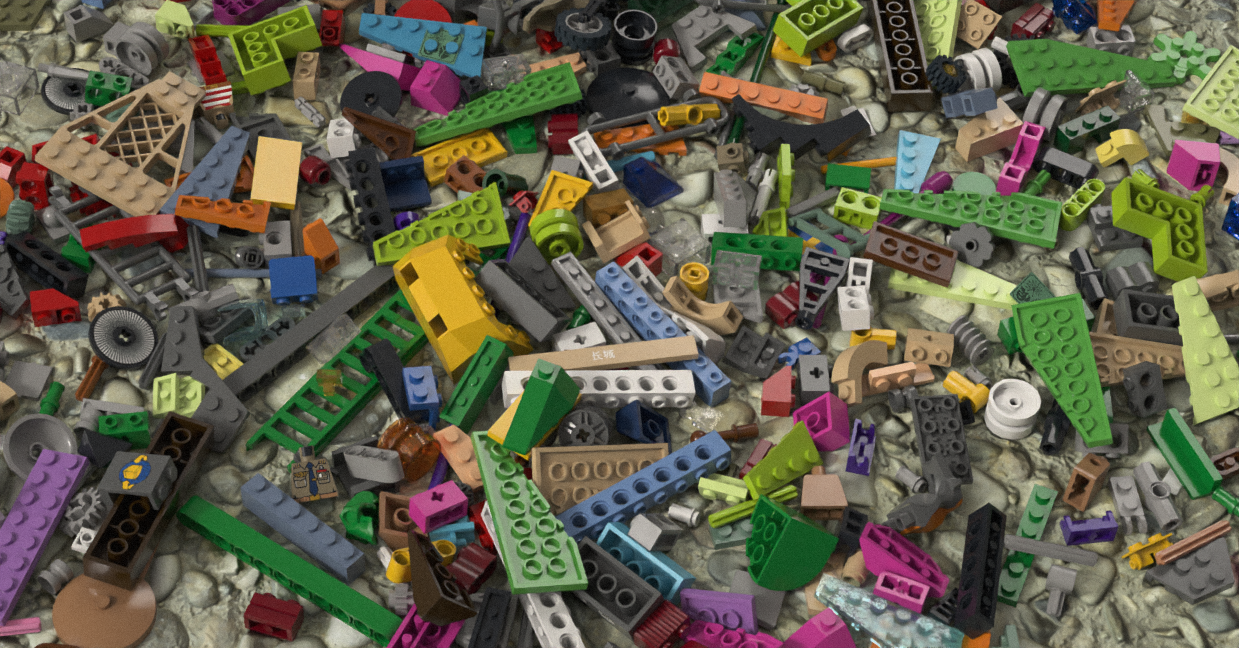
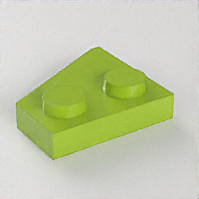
M785 207L764 211L752 233L756 235L789 237Z

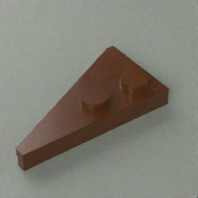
M344 107L341 115L392 160L411 157L416 135L415 130Z

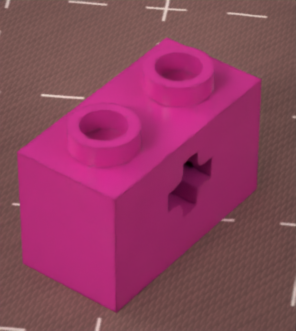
M450 480L411 497L409 516L422 532L426 534L467 516L468 498L453 480Z
M882 570L875 585L870 606L918 623L926 604L930 586Z

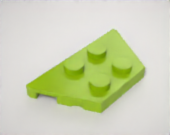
M781 144L779 150L780 157H777L779 208L785 207L787 212V209L790 207V197H793V184L791 182H795V169L791 168V166H794V153H790V144Z

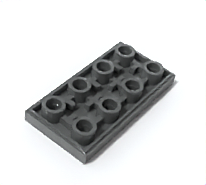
M958 395L911 397L910 406L921 468L925 462L932 459L934 454L941 451L952 475L956 479L961 478L962 485L972 484L974 480ZM922 469L923 477L925 478V481L927 482L926 488H928V487H929V484H928V481H927L926 476H925V474H924V471H923V469Z

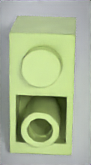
M166 0L155 14L157 30L186 40L194 38V25L186 6Z

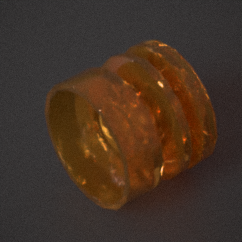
M403 417L396 420L385 430L378 441L377 448L398 452L405 475L404 479L408 482H414L425 476L435 465L441 452V443L430 433L423 431L412 419Z

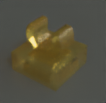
M317 369L316 379L318 386H323L324 396H334L335 386L342 387L343 376L341 370Z

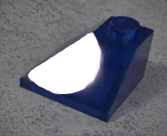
M641 156L624 165L623 184L647 209L684 192V189L657 162Z

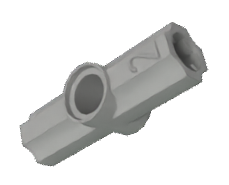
M232 283L211 292L203 291L195 294L190 300L175 306H193L197 311L198 320H205L215 316L220 310L240 303V300Z
M1144 462L1135 467L1133 474L1146 497L1145 506L1154 513L1162 530L1166 532L1174 531L1182 525L1183 520L1170 497V486L1162 481L1154 464Z

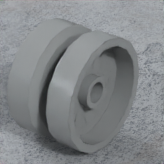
M145 22L134 23L126 30L125 34L115 41L113 46L114 53L120 62L144 76L151 74L157 65L169 54V47L164 36L152 25Z
M1039 87L1029 101L1022 122L1028 121L1046 127L1043 139L1050 142L1055 136L1057 126L1062 122L1068 99L1059 94L1051 98L1050 91Z

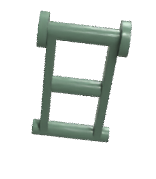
M821 208L787 220L790 227H797L834 248L838 256L849 259L853 256V253L865 249L869 234L862 235L823 213ZM815 219L830 228L820 230L807 221ZM842 234L856 243L849 245L833 236Z

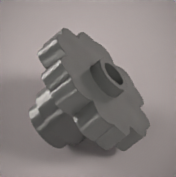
M976 222L962 224L960 230L952 233V238L949 241L950 246L954 250L959 251L956 260L963 263L966 262V264L973 267H980L984 264L985 260L992 258L996 248L995 244L991 242L994 237L993 233L989 231L987 226L979 227Z

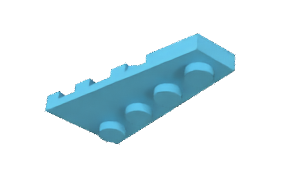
M899 130L897 135L894 189L910 190L913 193H919L941 138Z

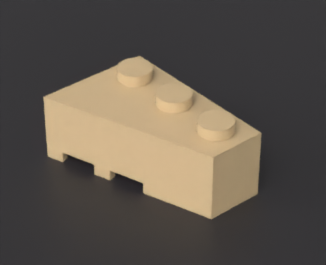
M1000 97L996 102L997 109L978 114L959 130L955 149L967 162L1016 144L1024 123Z

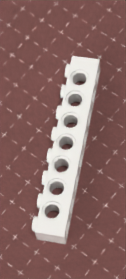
M692 370L566 371L580 388V393L582 394L581 400L574 408L581 405H593L599 408L612 409L625 407L634 400H638L648 407L684 408L692 406L695 396ZM504 371L502 381L504 408H509L525 390L532 371Z
M485 501L481 517L504 564L488 501ZM561 591L518 594L542 648H585L581 640V632L571 619L570 609L562 600Z

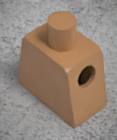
M1088 453L1074 467L1062 500L1084 512L1103 486L1110 467L1107 459ZM1082 484H1087L1084 488L1085 491L1081 489Z
M815 466L811 469L812 475H805L803 478L799 513L811 520H839L845 506L848 507L839 476L836 474H826L825 467Z

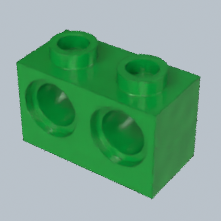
M90 70L85 87V103L104 106L131 93L133 78Z

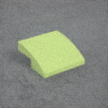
M176 373L154 378L153 417L165 419L168 412L171 411L191 418L205 397V386L190 376L179 378Z

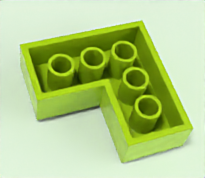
M786 0L792 7L778 15L773 32L802 57L856 25L864 7L856 0Z
M307 5L228 33L251 96L261 94L276 86H283L291 81L283 61L284 59L294 58L298 55V52L313 51L317 47L322 46Z
M1125 177L1111 193L1113 226L1152 239L1155 274L1177 282L1193 276L1202 278L1208 272L1202 205Z

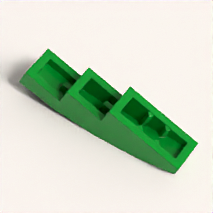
M754 32L743 40L738 36L734 37L728 42L726 50L717 56L716 63L708 68L706 72L720 75L724 70L733 77L753 55L763 41L764 36Z

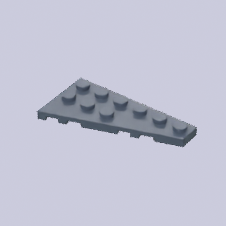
M231 126L161 207L160 214H174L179 195L209 197L211 201H217L221 198L231 200L236 185V178L238 173H240L241 163L251 140L250 132ZM183 218L189 226L197 225L200 232L215 238L219 237L221 224L206 223L193 218Z

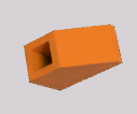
M321 218L302 229L305 256L311 255L314 257L316 269H322V274L340 264L339 248Z

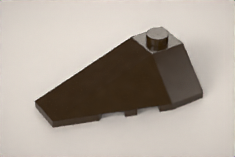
M410 529L407 534L413 600L418 609V616L424 622H431L438 626L475 617L478 613L466 590L462 589L460 591L454 583L457 577L441 564L444 559L428 537Z

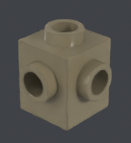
M742 143L716 146L719 171L732 170L738 175L746 173V164H750L749 153L744 151Z

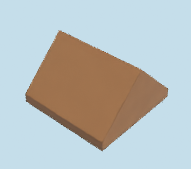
M381 491L379 497L378 535L393 552L408 548L407 532L410 529L427 537V533L424 534L409 516L411 497Z

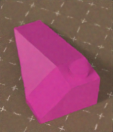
M340 44V48L366 71L388 73L396 79L402 90L410 91V86L421 70L418 67Z
M830 607L811 618L783 642L785 648H856L847 625Z
M701 620L694 621L691 624L689 634L682 639L685 643L689 640H694L709 648H785L783 642L766 633L758 632L757 635L746 633L745 629L728 630L724 629L721 624Z

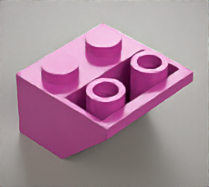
M1175 140L1166 170L1167 174L1191 191H1199L1204 185L1213 187L1220 165L1219 144Z

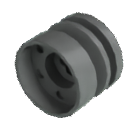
M581 405L572 409L561 422L558 431L559 443L561 447L608 445L612 436V423L608 415L601 408L593 405ZM582 428H584L585 432L590 433L587 439L584 436H579Z

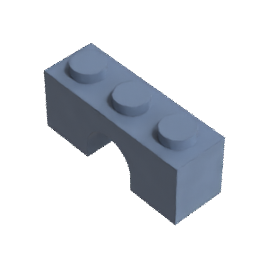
M992 87L963 90L941 97L946 118L964 114L966 116H973L998 108L996 103L997 96Z

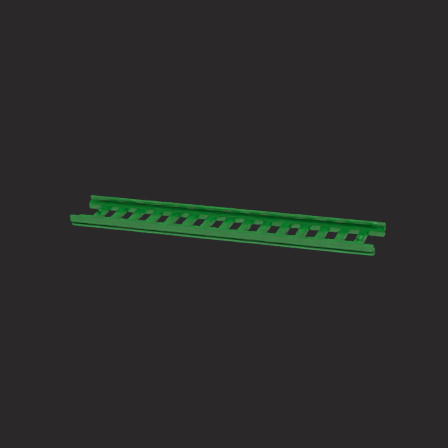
M510 245L491 249L496 252L491 258L480 253L479 256L483 261L482 267L478 271L471 269L475 277L489 260H505ZM401 289L245 444L247 451L252 450L266 437L294 454L299 450V447H305L275 429L283 422L312 439L307 446H314L316 458L382 390L374 372H366L360 360L349 353L355 347L363 351L364 348L373 345L364 340L371 333L381 340L387 338L394 347L398 348L400 351L397 355L403 366H405L429 342L422 327L392 311L397 305H400L414 313ZM385 319L411 333L414 337L408 342L378 324ZM342 362L372 380L364 386L356 380L345 376L335 368ZM328 377L357 395L350 401L320 383ZM313 392L342 410L335 416L317 407L305 398ZM298 407L327 425L322 431H319L290 413ZM292 460V461L287 465V470H288V472H290V473H291V464H292V463H297V462H295L294 460Z

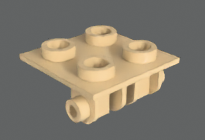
M967 0L960 11L956 37L977 49L986 48L988 45L986 39L1003 17L974 0Z
M1126 79L1118 83L1116 80L1112 81L1103 89L1097 87L1088 93L1089 96L1080 101L1081 105L1075 112L1081 110V115L1083 116L1107 105L1112 110L1117 109L1120 101L1113 94L1126 82Z

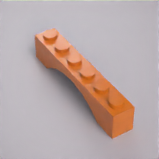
M707 72L703 74L699 89L701 97H715L722 103H733L732 98L740 94L750 106L773 110L813 124L824 123L828 110L827 98Z

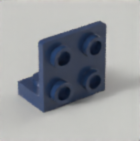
M422 156L379 163L390 212L432 204L425 180Z

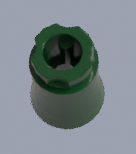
M499 169L488 171L482 182L483 189L496 182L500 199L513 198L518 192L522 190L528 191L529 188L524 177L509 174Z

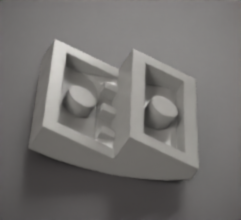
M737 570L729 593L755 595L757 623L769 630L775 627L786 591H774L761 587L752 580L749 572Z

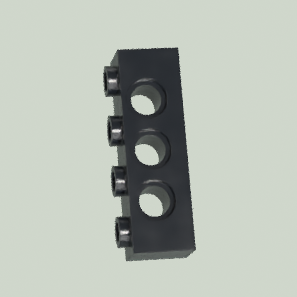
M25 231L5 238L4 246L7 247L14 265L47 289L53 288L70 298L85 294L89 275L36 237Z

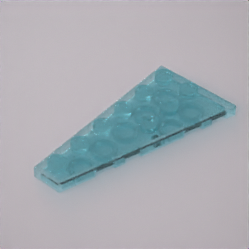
M823 573L814 594L817 600L830 607L837 615L842 614L852 622L851 626L858 631L862 629L871 636L870 640L880 648H960L965 635L955 628Z

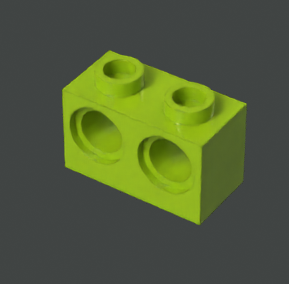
M842 187L835 203L833 218L842 223L870 230L874 221L879 222L882 209H879L882 197Z

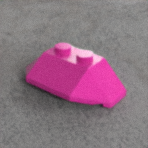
M871 522L865 525L859 541L868 570L878 577L881 571L885 570L928 585L930 588L927 597L941 598L944 595L950 579L942 573L940 567L930 555L890 527L879 524L874 525Z
M414 603L386 648H450L465 624V620L443 626H438L431 622L427 623L418 616V609Z

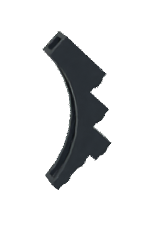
M740 94L732 98L734 104L732 110L738 118L742 117L745 123L743 124L749 132L750 143H748V146L754 154L761 153V156L762 153L769 155L778 149L781 144H790V153H794L795 160L815 148L821 158L824 156L830 162L872 134L870 124L858 109L842 118L826 123L811 125L790 124L761 114L750 106Z

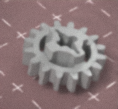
M91 487L89 491L84 488L82 493L75 492V497L70 500L58 523V528L65 535L68 534L70 537H73L75 534L78 535L82 527L89 529L90 526H96L99 519L103 518L101 513L106 511L107 507L98 489L96 490L94 487Z

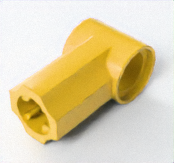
M871 326L870 329L851 330L849 345L851 347L866 341L878 340L887 342V350H895L896 330L877 329Z
M951 371L943 381V387L952 394H957L960 400H970L973 413H976L988 403L990 390L983 384L978 383L975 385L957 371Z

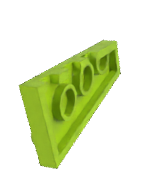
M803 420L797 422L792 427L793 429L780 439L781 441L768 452V455L760 460L743 477L753 500L758 499L761 494L766 495L811 471L813 467L824 464Z

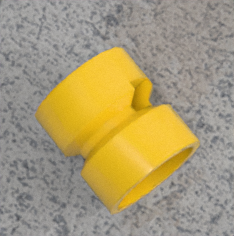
M697 262L685 264L680 270L681 281L694 296L705 301L709 281L707 267Z

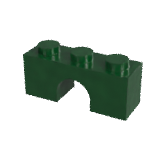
M1108 105L1057 126L1053 145L1058 150L1067 154H1076L1083 151L1085 142L1091 136L1098 143L1111 139L1110 133L1118 130L1121 118Z

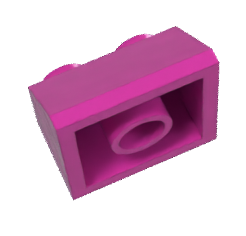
M426 60L410 86L411 106L448 116V113L453 111L460 101L459 82L461 80L446 65Z
M830 391L793 411L794 425L803 420L817 451L832 452L850 442L847 404Z

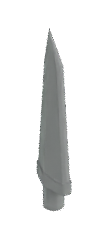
M39 63L38 72L47 73V76L87 81L89 72L55 63L50 65Z

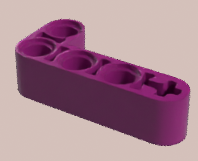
M212 0L214 18L222 25L249 26L291 0Z

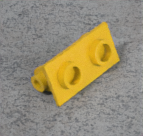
M1158 533L1148 538L1149 543L1145 545L1138 542L1128 547L1129 552L1123 555L1122 559L1129 556L1130 567L1137 570L1154 563L1150 554L1152 553L1155 558L1157 552L1173 545V543L1167 540L1172 533L1165 536Z

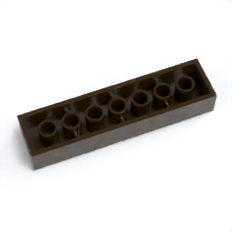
M866 0L871 27L874 31L873 37L888 112L930 111L933 89L931 81L927 79L929 76L925 74L928 66L914 1Z
M171 411L168 412L144 453L171 456L178 473L176 480L168 491L167 498L163 500L159 510H154L148 496L120 494L83 556L84 576L132 591L214 445V425Z

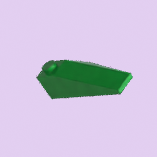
M538 358L503 442V448L526 455L531 448H534L543 439L544 434L552 427L554 428L559 420L573 409L580 393V388L561 366Z

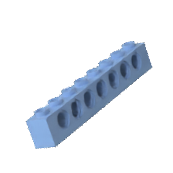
M615 262L596 271L595 283L644 341L687 336ZM698 346V359L666 362L672 370H692L695 393L710 409L729 397L731 380Z
M714 430L555 516V518L561 520L565 526L564 531L569 537H573L577 545L585 536L591 540L598 539L608 522L625 523L640 513H645L647 509L664 503L669 497L684 492L689 486L699 482L700 477L707 479L711 474L726 469L731 464V449L717 431Z

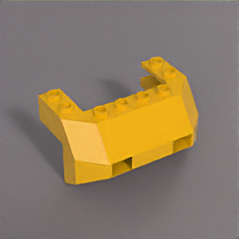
M448 234L413 248L393 265V270L400 289L453 385H456L461 380L486 335L507 344L514 352V356L528 355L533 351V348L529 343L530 337L525 331H520L511 325L507 326L498 322L494 315V308L484 298L485 292L476 284L474 273L464 263L466 259L478 265L483 264L479 256L480 250L473 243H466L463 239H457Z

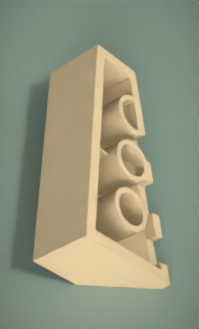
M1239 270L1196 278L1206 300L1209 301L1212 312L1239 306Z

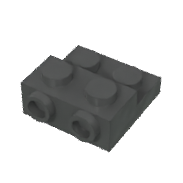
M1096 204L1089 208L1086 221L1099 252L1142 247L1143 240L1140 235L1113 226L1112 206Z

